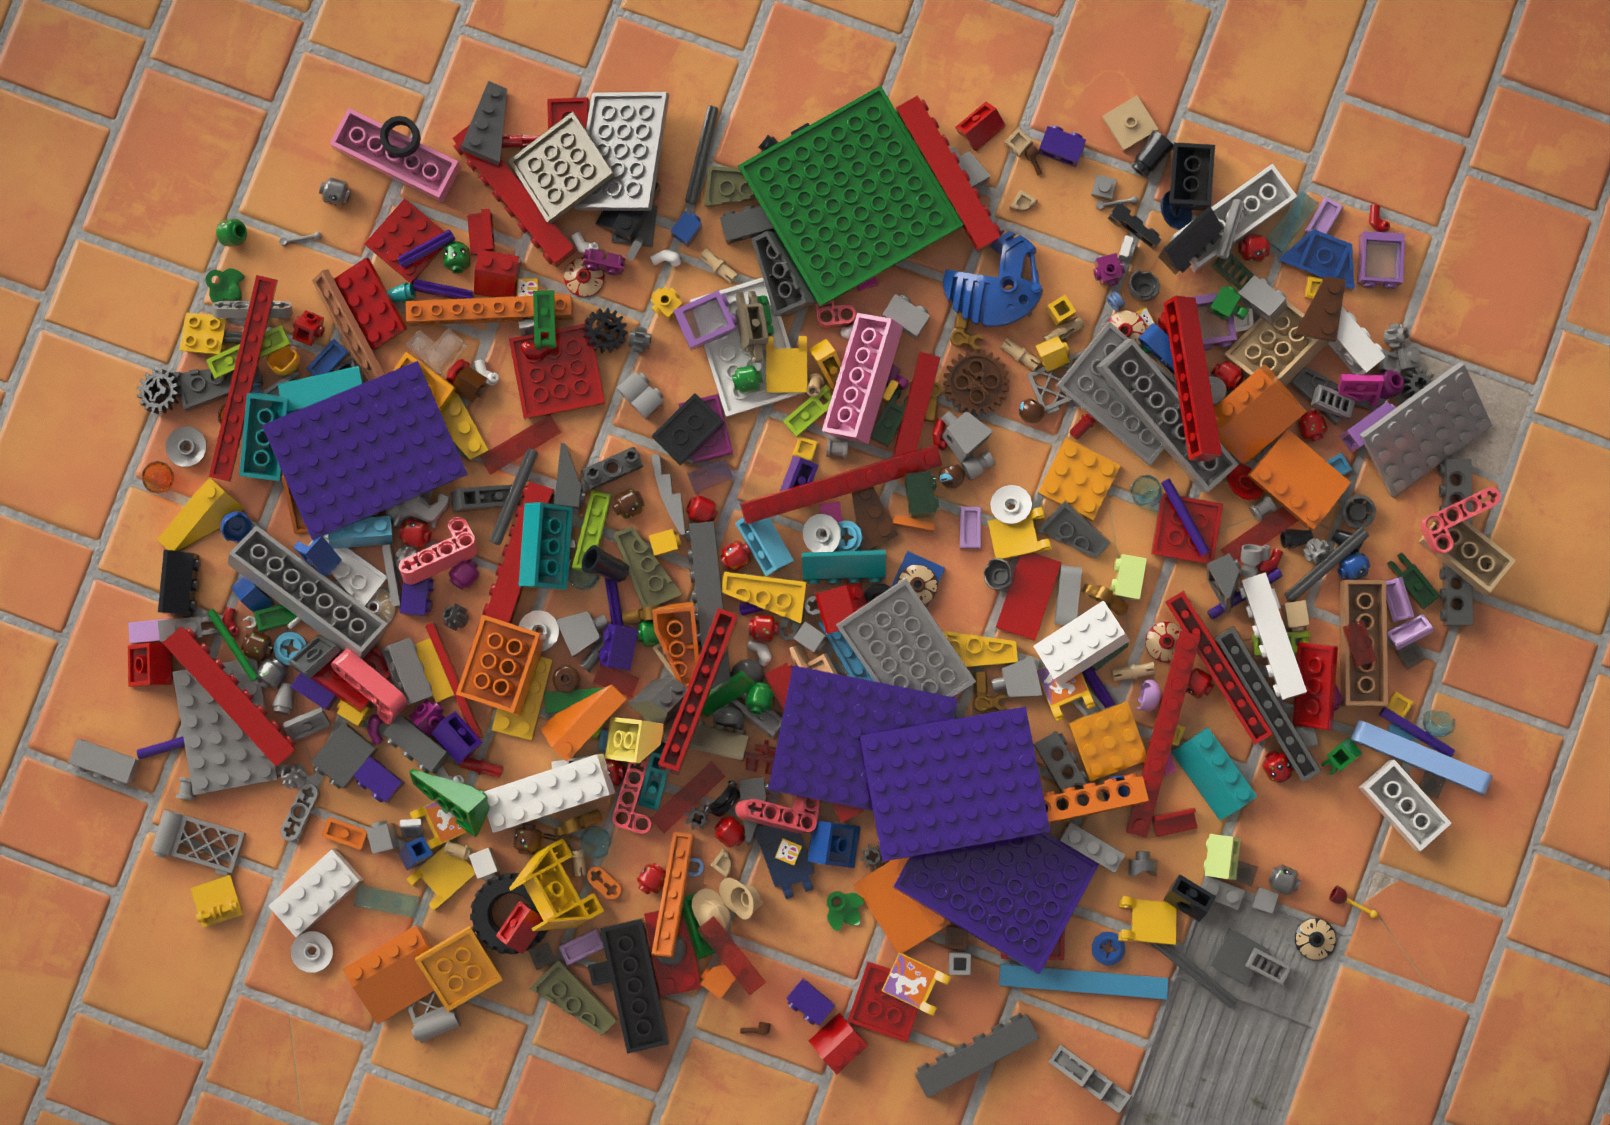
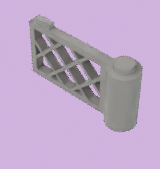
M1084 350L1069 356V366L1063 365L1062 367L1067 368L1068 371L1073 360L1079 358ZM1043 367L1027 374L1038 402L1045 407V411L1049 415L1060 410L1059 406L1071 401V399L1061 395L1060 389L1058 393L1046 389L1050 378L1058 381L1061 379L1052 375L1054 370H1051L1050 374L1045 373L1046 369ZM1042 374L1047 376L1048 379L1045 386L1041 387L1035 384L1033 377ZM1038 389L1043 390L1042 393H1041V396H1040V393H1039ZM1045 391L1056 395L1054 403L1045 406L1042 400Z
M164 809L151 850L155 851V856L166 858L167 855L215 868V873L227 876L228 872L233 873L245 832ZM187 821L195 823L199 831L188 836L185 830ZM214 828L219 837L209 842L203 831ZM220 830H221V831H224V832H227V833L224 834V835H222L221 832H220ZM201 833L206 844L195 849L190 838ZM229 834L238 835L237 844L229 848L224 837ZM221 839L226 850L216 855L210 844ZM187 840L193 851L186 855L178 853L179 845ZM208 846L213 857L205 861L200 858L197 851ZM228 852L232 859L230 867L222 866L217 857Z
M433 991L429 1003L421 1000L417 1001L427 1006L424 1015L416 1017L414 1008L417 1002L407 1007L414 1024V1028L411 1029L412 1035L416 1041L419 1040L421 1043L461 1027L455 1009L447 1012L444 1006L438 1008L432 1005L436 996L435 991Z

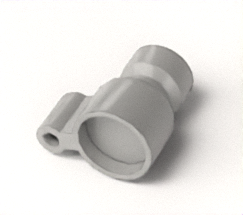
M986 451L979 458L970 454L960 464L968 479L973 480L983 474L984 468L989 469L993 467L995 462L989 451Z
M1243 545L1240 560L1244 565L1241 567L1240 575L1245 578L1256 576L1258 572L1256 566L1262 561L1269 560L1271 547L1269 545Z

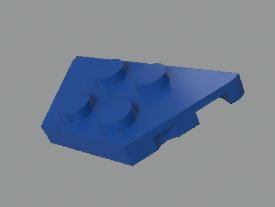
M1312 229L1279 259L1282 262L1323 278L1328 276L1346 279L1345 286L1353 290L1355 288L1352 244L1318 230Z

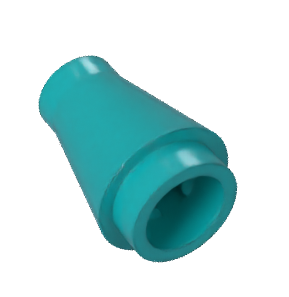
M405 282L387 290L393 302L411 301L416 298L412 283L407 284Z

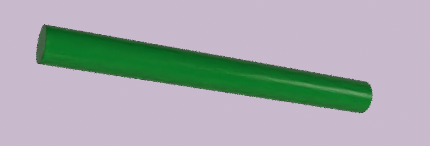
M214 609L208 611V616L252 682L257 680V673Z

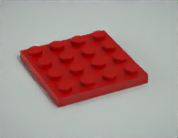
M586 323L556 329V349H551L540 358L525 356L521 350L523 342L527 341L535 345L534 334L509 338L525 420L605 404L596 352L593 350L594 345H587L589 338H583L587 331L582 330V327L587 325ZM541 332V337L549 338V332Z

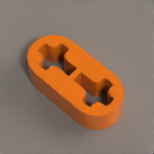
M592 867L588 871L587 879L589 883L603 896L611 900L620 896L622 892L621 885L602 867ZM593 871H601L600 877L604 880L603 883H601L598 879L595 881L592 880ZM606 883L610 886H617L616 895H608L609 889L605 886Z

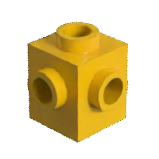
M664 286L662 289L658 288L651 295L652 310L659 317L663 315L668 321L675 316L673 310L683 306V303L678 299L680 295L673 288L669 290Z

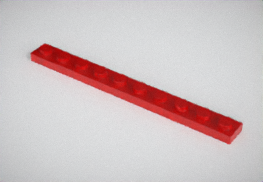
M256 275L209 473L211 478L231 482L244 427L246 396L253 389L278 283L276 279Z
M933 445L740 503L745 524H750L942 466L937 445Z
M1179 630L1141 773L1149 801L1132 807L1126 829L1127 833L1145 838L1148 836L1198 649L1200 635Z

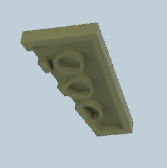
M708 166L705 207L756 199L739 168Z
M633 526L613 534L624 562L630 567L628 572L643 608L658 606L682 596L679 589Z
M561 959L529 988L533 992H537L545 997L544 999L550 1003L553 1002L562 1008L567 1014L573 1015L581 1023L600 1035H603L618 1020Z

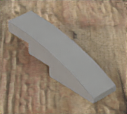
M660 454L651 455L661 498L681 536L685 537L681 493L673 494L671 475L662 473Z
M1059 1045L1048 1061L1119 1114H1121L1132 1098L1130 1094L1062 1045Z

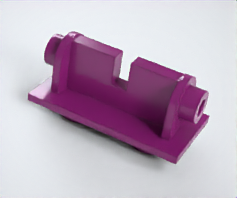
M592 248L589 250L585 249V258L581 266H585L587 270H603L612 276L623 273L625 267L621 266L625 265L626 258H622V255L608 252L607 258L603 259L604 251Z

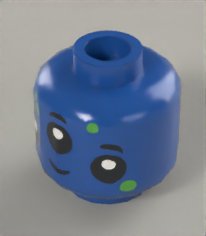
M1354 551L1339 562L1337 571L1342 579L1358 580L1368 574L1370 562L1365 554Z

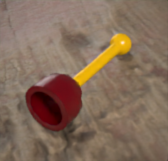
M1338 885L1333 888L1329 896L1330 901L1337 904L1347 902L1370 914L1371 918H1377L1378 912L1376 910L1371 911L1347 898L1346 891Z

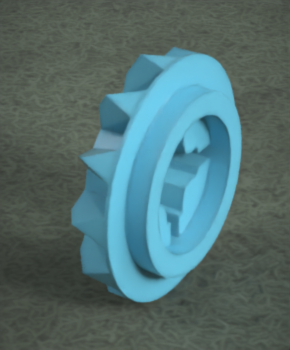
M851 521L839 522L841 536L846 535L848 531V534L854 536V538L849 539L848 543H846L845 539L841 538L836 550L838 552L856 551L861 546L863 539L861 528Z
M295 632L283 633L274 643L275 657L281 663L290 665L288 663L289 660L300 652L307 643L301 635ZM293 641V647L299 650L295 652L293 651L291 652V655H289L288 650H285L286 648L282 647L290 646Z

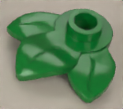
M232 268L226 269L223 272L220 270L210 271L206 275V284L210 288L209 297L211 301L215 303L225 299L230 301L241 300L242 294L237 284L245 276L240 271ZM214 276H218L220 278V282L218 284H214L212 282V278Z
M839 891L832 892L827 898V906L829 908L827 919L830 926L835 931H838L842 927L843 922L850 925H859L861 919L857 908L864 903V900L856 893L843 894ZM835 898H839L841 900V904L839 906H835L833 904V900Z

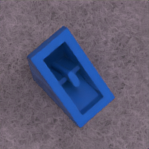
M244 576L231 587L239 600L253 613L257 610L270 608L275 604L263 590Z

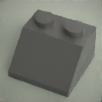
M1230 553L1207 564V581L1226 614L1231 610L1239 587V578L1241 577L1239 570H1241L1240 564L1236 558L1233 559Z
M675 678L652 680L628 705L650 721L664 724V727L678 713L687 687Z

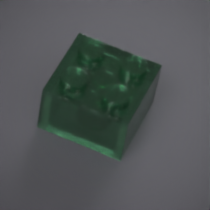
M931 471L906 474L904 480L909 517L914 519L934 517L939 509L938 496L934 497L933 492L937 488L935 476H931Z

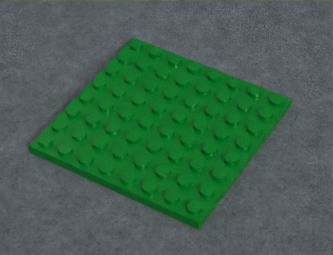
M881 85L738 165L739 170L819 307L826 305L963 227L962 221Z

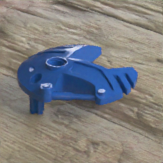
M1001 230V234H999L1001 236L1000 240L990 246L1001 255L998 278L946 269L943 279L945 295L949 304L950 299L952 300L954 311L957 314L960 311L962 318L968 321V318H970L972 323L979 325V322H981L984 327L1010 325L1027 315L1030 317L1032 315L1031 311L1040 301L1043 289L1036 268V247L1021 235L1013 238L1016 235L1014 232L1008 231L1003 234L1004 230ZM1027 257H1030L1032 282L1023 279ZM1008 285L1014 286L1011 290L1004 289Z

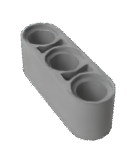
M1060 566L1054 619L1055 625L1065 626L1077 618L1082 567Z

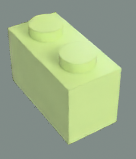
M1125 554L1120 555L1119 559L1116 558L1114 571H1117L1116 579H1112L1110 588L1111 591H1114V595L1124 599L1140 600L1147 558Z
M1215 834L1209 835L1206 842V849L1208 850L1207 859L1204 861L1205 876L1236 880L1241 838Z

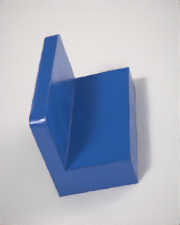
M323 536L316 538L309 547L299 541L293 547L307 564L326 578L342 561Z

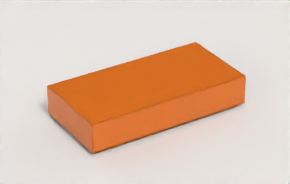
M898 515L894 516L893 521L895 526L934 532L936 524L931 521Z

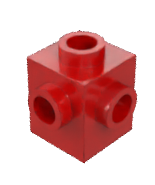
M305 310L294 321L292 339L312 346L324 334V317Z

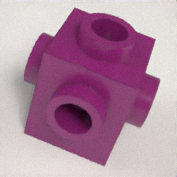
M1117 253L1096 258L1094 262L1096 267L1093 269L1096 281H1100L1101 286L1106 284L1107 287L1119 284L1123 274H1125L1123 263L1119 262Z
M427 698L409 715L415 725L429 737L438 724L446 718L442 713L444 709L436 701L431 703Z

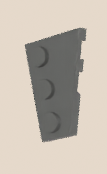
M1306 367L1289 383L1310 403L1312 402L1314 390L1318 385L1338 391V384ZM1322 395V402L1325 401V395ZM1330 397L1329 405L1332 404L1333 398ZM1337 400L1336 408L1338 409L1341 400ZM1347 402L1344 403L1343 411L1345 412L1348 407ZM1319 410L1334 425L1338 424L1343 418Z
M1066 500L1037 529V532L1046 534L1059 542L1066 543L1094 558H1097L1111 544L1101 532Z

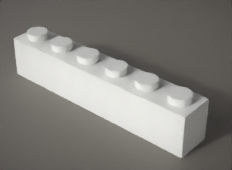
M1266 572L1241 580V586L1238 587L1242 599L1246 598L1248 606H1245L1248 617H1252L1255 625L1252 626L1255 637L1260 638L1262 645L1259 646L1262 657L1267 658L1269 665H1266V670L1269 678H1274L1276 685H1273V690L1276 698L1280 697L1281 701L1305 694L1307 690Z

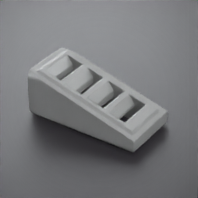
M1318 385L1314 390L1310 407L1350 419L1355 400L1351 397L1342 396L1338 391ZM1322 395L1326 396L1324 402L1321 401ZM1330 397L1333 398L1331 405L1328 404ZM1337 400H1341L1339 409L1336 408ZM1345 402L1348 403L1346 412L1343 411Z
M1255 947L1245 965L1282 986L1292 969V966ZM1257 954H1259L1261 957L1255 967L1252 964ZM1267 958L1268 961L1264 969L1261 970L1260 967L1264 959ZM1273 961L1275 964L1270 974H1268L1267 971ZM1280 965L1282 966V968L1276 978L1274 977V974L1278 966Z

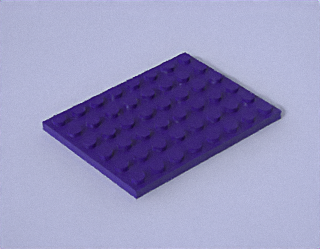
M418 361L262 425L312 541L468 475Z
M793 665L768 790L873 810L859 736L954 719L958 698Z
M1026 707L859 736L882 862L1050 832Z
M1042 833L909 857L893 888L1026 968L1040 974L1099 864L1050 834Z

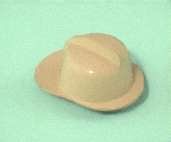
M725 878L719 886L720 897L725 906L742 919H749L753 912L764 903L760 899V895L755 887L743 885L733 878Z
M707 888L699 890L692 899L691 907L705 935L713 938L720 937L729 928L730 912L717 892Z

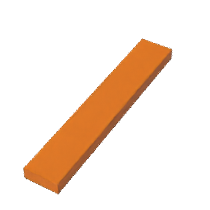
M673 832L652 956L674 958L695 839L694 834Z

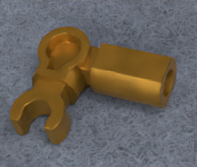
M959 311L958 314L956 313L953 326L956 330L952 332L950 337L951 344L955 347H967L968 345L973 350L981 351V346L975 345L974 341L977 339L983 340L984 336L980 334L969 336V333H964V330L968 329L970 318H968V321L965 320Z
M934 382L924 421L936 422L939 406L937 398L942 391L941 385L937 382Z
M1089 584L1084 585L1082 592L1089 594L1088 596L1096 601H1104L1115 614L1123 616L1127 612L1128 604L1114 595L1110 589L1101 585L1095 587Z
M649 606L623 612V623L625 625H632L653 620L652 610L660 608V606Z
M973 672V678L976 681L973 684V691L976 693L972 703L974 709L985 711L992 710L995 707L997 710H1006V706L1001 707L998 704L1000 699L1006 698L1005 695H998L994 699H992V696L985 695V693H988L987 672Z
M598 809L569 819L561 823L560 827L554 829L557 837L563 834L569 835L601 822V813Z

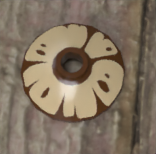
M908 566L897 579V583L906 578L923 604L930 602L937 593V578L932 570L926 566ZM915 581L921 582L920 588L917 589L914 587L913 584Z

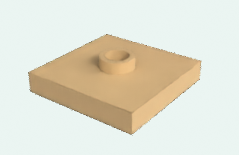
M1137 95L1102 116L1103 121L1123 152L1149 137L1152 130H1159Z

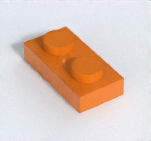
M328 817L322 837L358 850H363L367 831L356 825Z

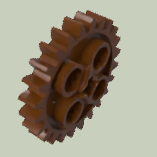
M974 349L972 355L966 350L965 357L959 353V361L951 360L954 366L947 365L946 369L950 373H944L943 377L949 380L943 382V385L949 387L944 391V394H951L948 401H955L953 408L960 405L961 413L964 409H968L970 414L972 411H975L976 416H978L981 410L987 415V408L994 412V404L1001 406L1002 403L999 398L1006 399V395L1002 392L1009 391V388L1004 385L1010 383V380L1004 379L1009 372H1002L1005 364L998 365L999 357L993 360L992 352L985 356L984 349L981 355L978 354L977 349ZM975 363L979 364L981 371L974 373L971 371L970 366ZM966 370L974 380L980 379V386L976 385L974 387L972 385L973 380L962 371ZM992 377L996 380L997 384L994 387H989L985 380ZM963 378L967 381V386L960 388L957 386L956 381ZM982 388L989 391L990 395H987ZM974 392H979L983 399L975 402L971 395Z

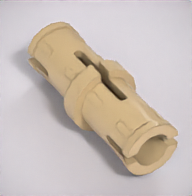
M708 248L701 253L702 255H700L699 259L710 266L712 272L718 273L729 284H732L737 279L735 277H738L739 274L725 264L726 261L724 259H719Z
M1077 316L1064 325H1058L1057 329L1044 335L1043 339L1048 341L1058 336L1060 340H1067L1071 334L1084 328L1085 325L1082 319Z
M1006 338L1000 347L1001 350L1014 357L1016 362L1020 361L1032 369V371H1035L1041 362L1040 359L1027 352L1025 347L1021 348L1009 340V338Z
M1154 663L1130 664L1129 667L1112 669L1114 682L1131 678L1137 680V677L1155 675Z

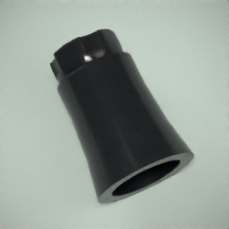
M1152 130L1147 142L1132 163V169L1147 178L1173 150L1174 144L1161 133Z
M597 545L588 548L583 556L581 565L582 570L586 573L602 576L617 582L625 581L630 568L627 563L605 552Z

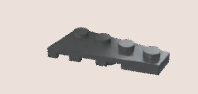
M488 81L460 150L497 166L500 163L507 97L506 88Z
M259 367L257 368L254 384L264 383ZM210 369L189 370V372L183 373L172 372L173 376L179 379L177 384L182 386V388L178 389V392L182 394L180 399L185 411L227 397L233 372L215 379Z

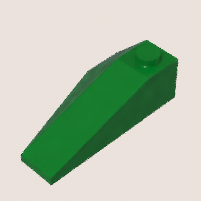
M414 769L409 771L413 785L430 800L436 799L444 813L450 812L457 818L455 823L474 837L478 836L489 811L488 797L482 790L478 791L472 786Z

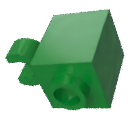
M1222 286L1208 309L1209 312L1225 321L1231 313L1237 318L1244 320L1249 310L1237 305L1241 296L1237 294L1238 291L1230 286Z
M1348 737L1326 755L1328 759L1323 761L1321 766L1324 767L1326 764L1332 765L1333 769L1328 774L1333 775L1338 769L1342 771L1359 757L1362 752Z

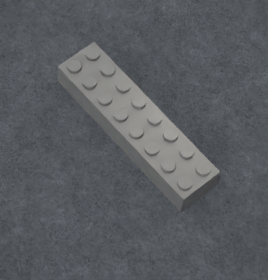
M1126 339L1096 366L1097 370L1201 492H1209L1239 465L1221 443V456L1209 462L1189 460L1178 392L1133 339Z
M255 526L229 553V566L337 645L341 650L349 649L363 659L385 635L387 629L385 621L258 526Z

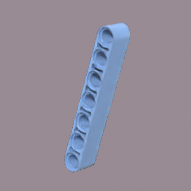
M1358 720L1351 740L1482 795H1486L1493 775L1361 720Z

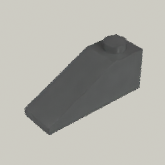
M561 443L554 504L581 509V504H585L586 492H583L567 445Z
M512 485L458 488L451 492L453 513L501 508L504 506Z
M763 777L739 780L741 801L758 799L767 802L766 795H770V790H768L769 783H765ZM744 820L747 846H750L753 843L759 823Z

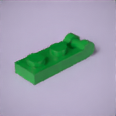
M555 290L533 291L535 349H542V347L556 349ZM541 332H549V338H542Z

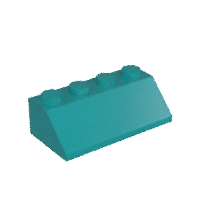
M356 366L278 384L281 397L289 398L288 415L363 384L364 380L360 367Z
M258 392L247 393L239 476L281 481L282 470L262 425L287 415L289 398Z
M542 502L525 503L519 586L567 590L573 507Z
M886 550L802 553L803 581H807L808 585L819 584V581L828 580V584H840V580H848V583L861 582V579H869V583L882 582V579L886 578Z
M1209 728L1202 729L1171 751L1219 820L1241 809L1257 797Z

